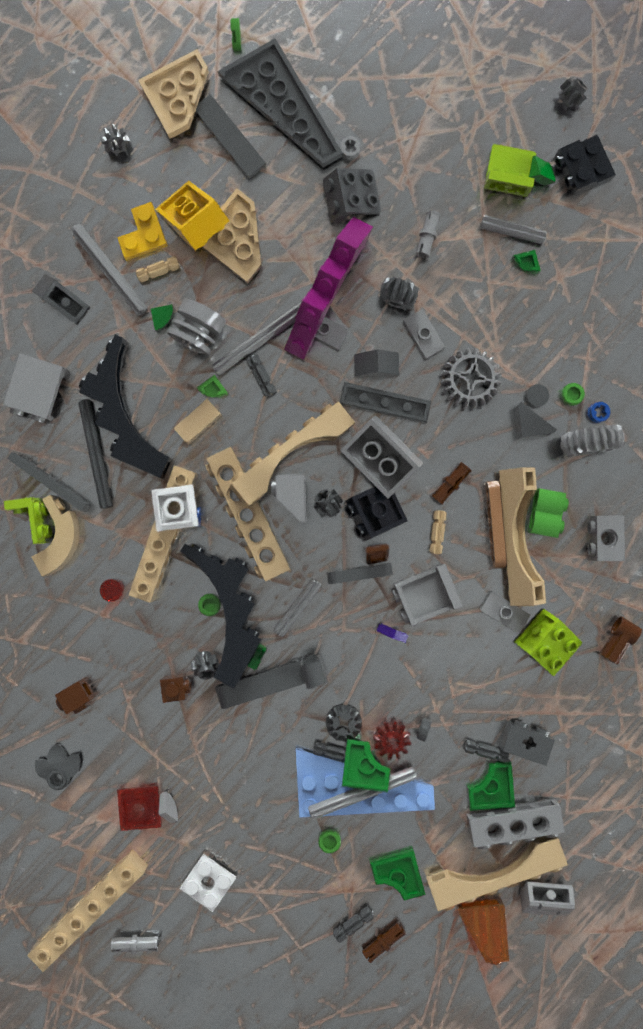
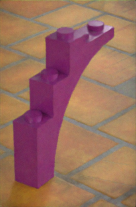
M353 216L337 236L329 257L320 267L312 288L300 304L295 317L296 321L284 348L285 351L302 360L305 359L340 286L358 255L365 247L373 226Z

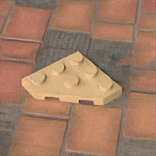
M198 49L138 80L169 139L190 129L209 73L208 67Z
M236 188L221 207L229 222L222 231L215 233L209 238L202 248L248 284L262 267L254 201Z

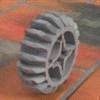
M466 348L465 356L459 350L456 353L457 358L451 355L449 357L451 363L445 362L444 364L447 370L441 372V375L447 378L441 380L440 383L448 385V387L443 389V393L450 391L451 394L448 400L450 401L454 397L457 398L455 401L456 406L463 401L464 409L468 408L469 402L472 409L477 408V402L483 407L486 405L485 400L491 402L493 400L492 395H497L499 392L495 388L501 386V382L495 380L502 376L499 372L495 373V370L499 368V364L492 366L491 363L495 358L490 357L487 360L485 358L487 356L486 351L480 356L478 348L474 350L473 354H471L470 348ZM471 362L468 371L454 372L459 364ZM478 365L484 368L488 378L479 373ZM472 372L473 378L476 380L470 386L466 377ZM454 379L463 384L464 394L458 390ZM487 385L484 393L471 396L475 386Z
M606 425L567 432L561 436L560 444L563 455L572 457L622 448L625 437L621 426Z

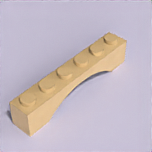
M339 402L333 406L331 403L326 405L320 411L321 415L316 419L314 417L309 418L303 424L304 428L299 432L296 430L292 431L285 437L287 441L280 446L277 443L267 451L269 453L267 457L263 460L261 457L257 458L249 465L251 467L250 470L246 473L240 471L232 478L233 483H231L230 488L247 509L266 494L273 471L289 453L309 443L335 441L352 428L355 421Z
M535 467L499 470L510 606L546 604L545 583L530 559L525 539L527 511L537 491Z
M542 836L531 841L525 851L515 861L498 871L481 875H468L447 869L426 878L437 910L448 911L457 904L463 902L471 903L479 896L493 895L499 889L505 887H516L524 880H535L541 877V874L558 872L568 864L559 838H546Z

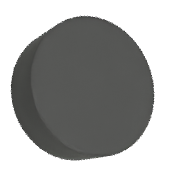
M535 384L526 391V401L532 407H541L548 402L549 391L545 386Z
M425 717L422 719L416 737L418 740L425 742L432 720Z

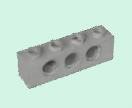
M555 799L515 805L514 808L491 809L466 814L471 842L474 848L478 847V849H487L494 844L511 845L514 841L518 840L530 842L536 840V837L542 836L554 838L559 833H565L561 807ZM541 817V824L534 826L533 821ZM513 822H520V826L517 829H510ZM492 825H497V826H498V829H497L496 832H494V833H489V832H488V829H489L490 826H492Z

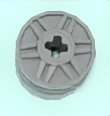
M184 298L177 312L185 320L173 319L171 323L179 330L169 327L166 333L184 348L208 356L211 349L203 343L214 346L216 342L208 335L209 332L219 335L227 321L207 306L190 298Z

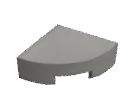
M168 792L160 793L158 814L168 822L175 823L178 822L176 804Z

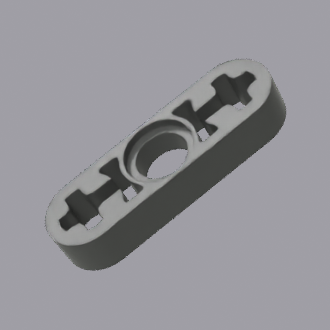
M392 564L328 572V584L393 575Z

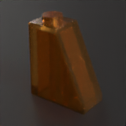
M501 897L476 899L471 903L463 902L457 904L456 907L459 915L485 962L499 965L509 961L505 905Z

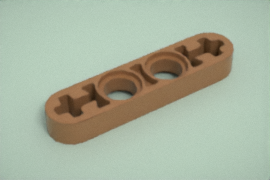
M486 481L485 492L492 566L494 569L506 568L499 481Z

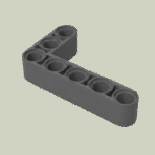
M319 653L241 677L235 689L222 683L215 686L221 709H226L306 684L307 689L327 683V674Z

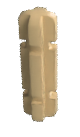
M173 256L165 262L162 260L147 266V269L143 267L136 270V276L140 282H145L150 277L153 279L167 274L169 270L175 271L180 266L177 258Z
M436 510L434 512L433 519L435 523L432 525V544H430V553L432 554L442 553L443 545H441V542L444 541V521H446L447 516L445 511Z

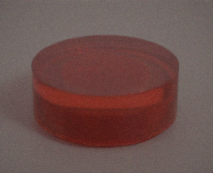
M108 579L100 586L101 597L109 602L119 600L124 593L122 583L116 579Z

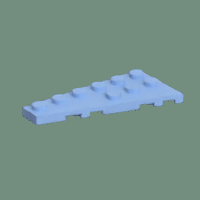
M296 748L299 818L311 817L308 810L309 806L355 789L342 787L344 760L340 762L325 758L324 755L318 756ZM414 780L388 790V793H380L324 816L435 810L434 787L432 784Z

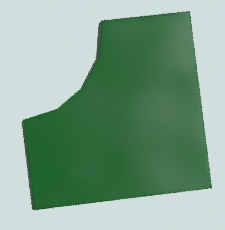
M347 739L342 787L388 793L390 768L382 766L374 759L370 749V742Z
M510 760L505 763L500 761L488 762L484 777L476 784L467 786L470 811L515 807L513 771Z
M413 848L370 860L376 885L386 884L394 887L401 894L404 901L426 895Z

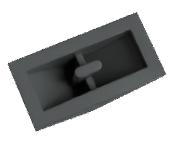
M376 349L354 354L355 377L399 376V353Z
M522 402L514 407L517 439L548 436L557 430Z

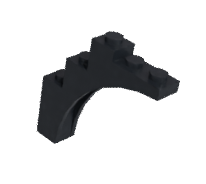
M115 334L113 339H110L106 345L107 353L104 360L101 359L97 365V375L88 372L87 376H84L80 381L79 393L103 404L102 408L100 407L95 414V425L119 435L118 439H115L110 447L112 452L110 456L164 479L173 459L156 450L142 437L126 411L121 394L120 374L122 358L128 342L123 337Z
M193 543L191 546L184 544L180 551L181 554L196 564L208 576L222 602L226 622L225 645L214 678L235 689L262 639L258 638L260 634L249 627L247 630L243 629L255 608V603L252 602L253 598L243 592L240 595L237 594L249 573V569L246 567L247 563L238 558H235V560L229 558L224 566L222 564L223 560L215 555L208 557L202 553L204 550Z

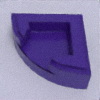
M382 623L377 628V632L404 643L407 641V633L395 630Z

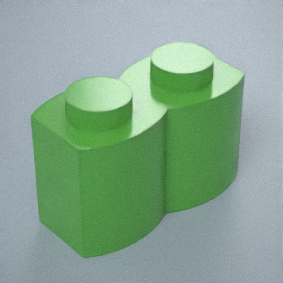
M537 488L533 496L528 533L558 538L559 534L563 533L565 523L562 520V514L567 511L569 503L566 493Z

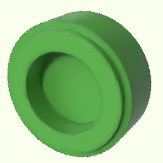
M570 383L563 387L560 396L564 404L575 406L583 401L585 392L581 385Z
M206 594L200 598L198 608L203 615L214 616L221 609V600L215 594Z
M332 828L324 829L318 837L320 849L325 853L336 852L341 845L340 834Z

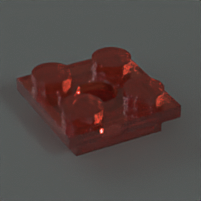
M159 785L117 790L120 831L162 827L161 816L158 814L160 801ZM135 804H141L144 807L145 812L143 814H137L135 813L133 806Z

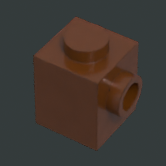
M186 673L164 676L160 679L163 703L186 700L192 691L191 681L187 679Z
M84 678L55 695L58 708L64 711L66 715L72 711L74 714L81 712L87 708L85 703L95 698Z

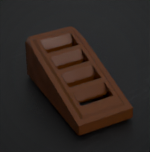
M386 543L363 548L367 564L386 562L389 559V545Z

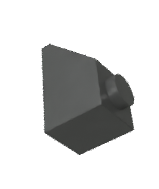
M47 274L43 275L32 290L34 294L75 324L89 307Z

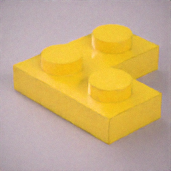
M149 202L132 208L131 212L138 230L117 237L126 261L168 246L153 203Z

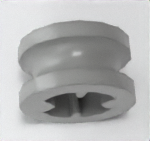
M348 136L342 140L340 146L343 153L342 157L346 160H354L360 154V142L357 138ZM349 144V147L350 144L354 145V152L351 150L347 152L346 145Z

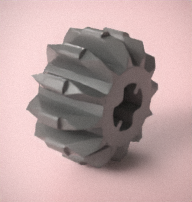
M389 277L385 278L384 283H382L379 298L385 304L396 308L412 309L416 303L419 289L407 280Z

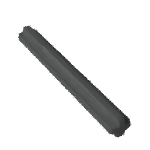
M84 399L79 401L78 405L100 508L107 509L111 508L113 503L97 426L95 425L96 421L91 400Z

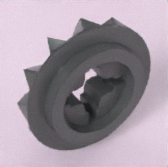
M339 705L329 712L326 719V727L329 735L336 741L347 742V739H355L361 731L362 719L355 708L348 705ZM338 716L343 718V720L351 719L348 723L350 731L344 727L338 728L340 725Z

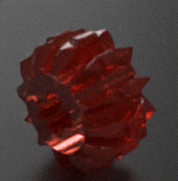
M393 720L392 726L389 727L387 721L383 722L384 730L379 726L376 728L380 735H373V740L378 741L374 744V748L380 749L379 755L381 757L387 753L388 760L392 759L393 754L396 755L397 759H400V751L404 754L408 753L404 746H411V741L407 739L411 734L409 731H404V724L397 728V722ZM393 736L396 743L391 745L388 737Z

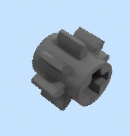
M578 77L574 80L567 78L560 86L562 92L559 94V97L568 107H571L573 104L576 107L580 106L587 98L584 95L588 90L587 86Z
M114 124L108 129L104 128L105 137H100V140L105 145L106 153L112 151L118 156V153L126 152L125 146L130 143L128 136H125V129L121 128L119 130Z
M324 489L316 495L315 500L317 503L313 506L322 517L325 515L332 517L339 513L341 509L339 503L343 502V500L334 489L331 491Z
M209 651L197 653L195 656L196 661L190 662L194 676H198L202 680L213 678L215 670L219 666L216 654L212 655Z

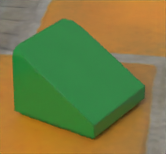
M533 156L529 177L535 178L534 181L543 186L555 183L556 180L551 164L537 156Z

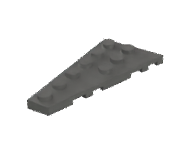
M276 38L218 70V75L322 167L342 157L343 153Z

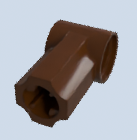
M620 616L614 622L611 628V636L599 654L618 665L629 646L635 644L639 639L642 629Z

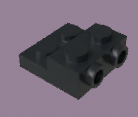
M598 134L584 141L578 140L559 148L555 155L556 166L562 171L565 186L568 190H571L573 196L608 181L616 175Z
M375 486L345 501L347 504L345 505V512L350 518L353 517L356 523L354 527L355 533L359 538H363L364 541L408 521L395 492L387 498Z

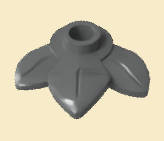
M54 744L49 750L47 760H35L36 773L39 777L47 780L50 788L62 790L69 784L70 777L78 772L81 763L79 754L68 756L62 746ZM57 774L62 776V781L56 780Z

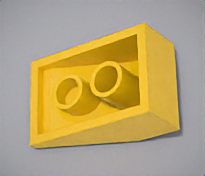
M187 181L155 209L195 251L203 247L215 233L222 231L229 222V219L216 200L190 181Z

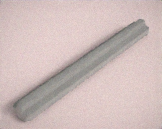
M81 224L74 225L71 229L72 235L136 315H143L148 309L145 303Z
M301 303L215 362L212 368L216 374L221 375L295 323V317Z
M409 767L389 776L388 790L416 780L417 775L414 768ZM352 789L308 807L311 818L316 819L383 792Z

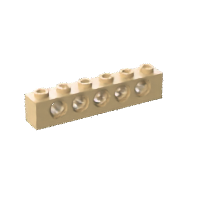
M229 447L206 458L209 463L205 465L209 475L211 477L215 476L218 482L215 485L220 497H225L228 503L225 508L230 518L235 517L238 525L235 526L239 537H244L248 544L244 546L249 558L254 557L257 566L254 568L259 579L264 578L266 582L290 570L291 568L259 502H255L248 508L253 512V518L248 522L243 521L241 513L247 508L241 501H234L232 499V489L230 488L231 483H233L232 479L229 481L222 479V472L225 469H232L233 477L240 471H243L233 448ZM254 529H259L263 533V538L259 542H254L251 539V532ZM264 549L270 550L273 554L270 562H264L260 558V554Z
M174 466L166 488L193 485L195 488L199 474ZM177 501L171 502L168 507L169 512L172 515L178 514L181 509L180 504ZM154 521L129 596L149 603L155 601L180 529L157 532Z
M132 849L33 946L27 956L44 972L144 874L148 864Z

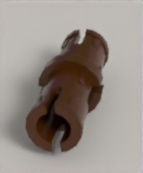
M460 462L449 477L446 476L443 479L442 485L431 496L443 505L454 490L457 491L460 488L459 485L472 472L471 469Z
M397 921L385 933L378 934L377 939L362 950L363 955L368 959L369 963H372L384 951L388 952L391 950V946L405 936L406 931Z

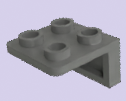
M336 168L323 179V189L326 194L331 223H339L350 214H378L381 212L377 185L372 170Z

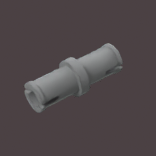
M428 210L426 213L424 226L419 232L420 241L415 253L418 257L424 258V255L425 258L430 257L433 240L437 238L436 229L441 216L437 211L432 210L431 214V210Z
M133 934L132 937H112L111 953L131 952L132 954H137V952L145 951L158 952V936L138 937V934Z

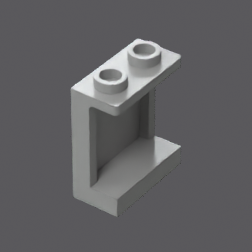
M19 353L3 405L10 408V413L19 416L27 413L32 415V420L44 423L45 419L52 421L53 416H51L59 386L62 378H67L69 370L62 366Z
M440 564L393 584L395 589L392 590L396 603L401 602L404 609L400 611L405 624L409 623L411 627L451 609L456 610L463 607L446 564Z

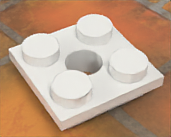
M193 485L151 490L157 532L199 526ZM177 501L181 506L180 512L176 515H172L168 509L170 503Z
M202 854L179 889L213 912L235 881L236 876L205 854ZM211 877L215 884L206 886L202 879Z

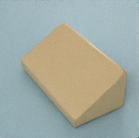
M206 399L174 429L190 445L222 415Z

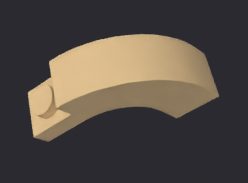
M49 495L42 499L55 524L54 539L46 549L32 556L42 577L57 572L70 561L77 549L80 537V527L75 511L65 512L66 506L60 497L57 498L54 495Z

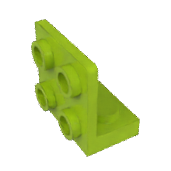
M493 144L484 189L528 197L534 186L535 178H530L529 173L532 157L536 156V152Z
M30 497L4 501L5 510L13 511V514H29L33 544L50 543L52 528L51 525H48L47 516H49V512L42 501L43 498Z
M545 609L538 614L514 642L532 656L552 676L557 674L582 645V641L560 619Z

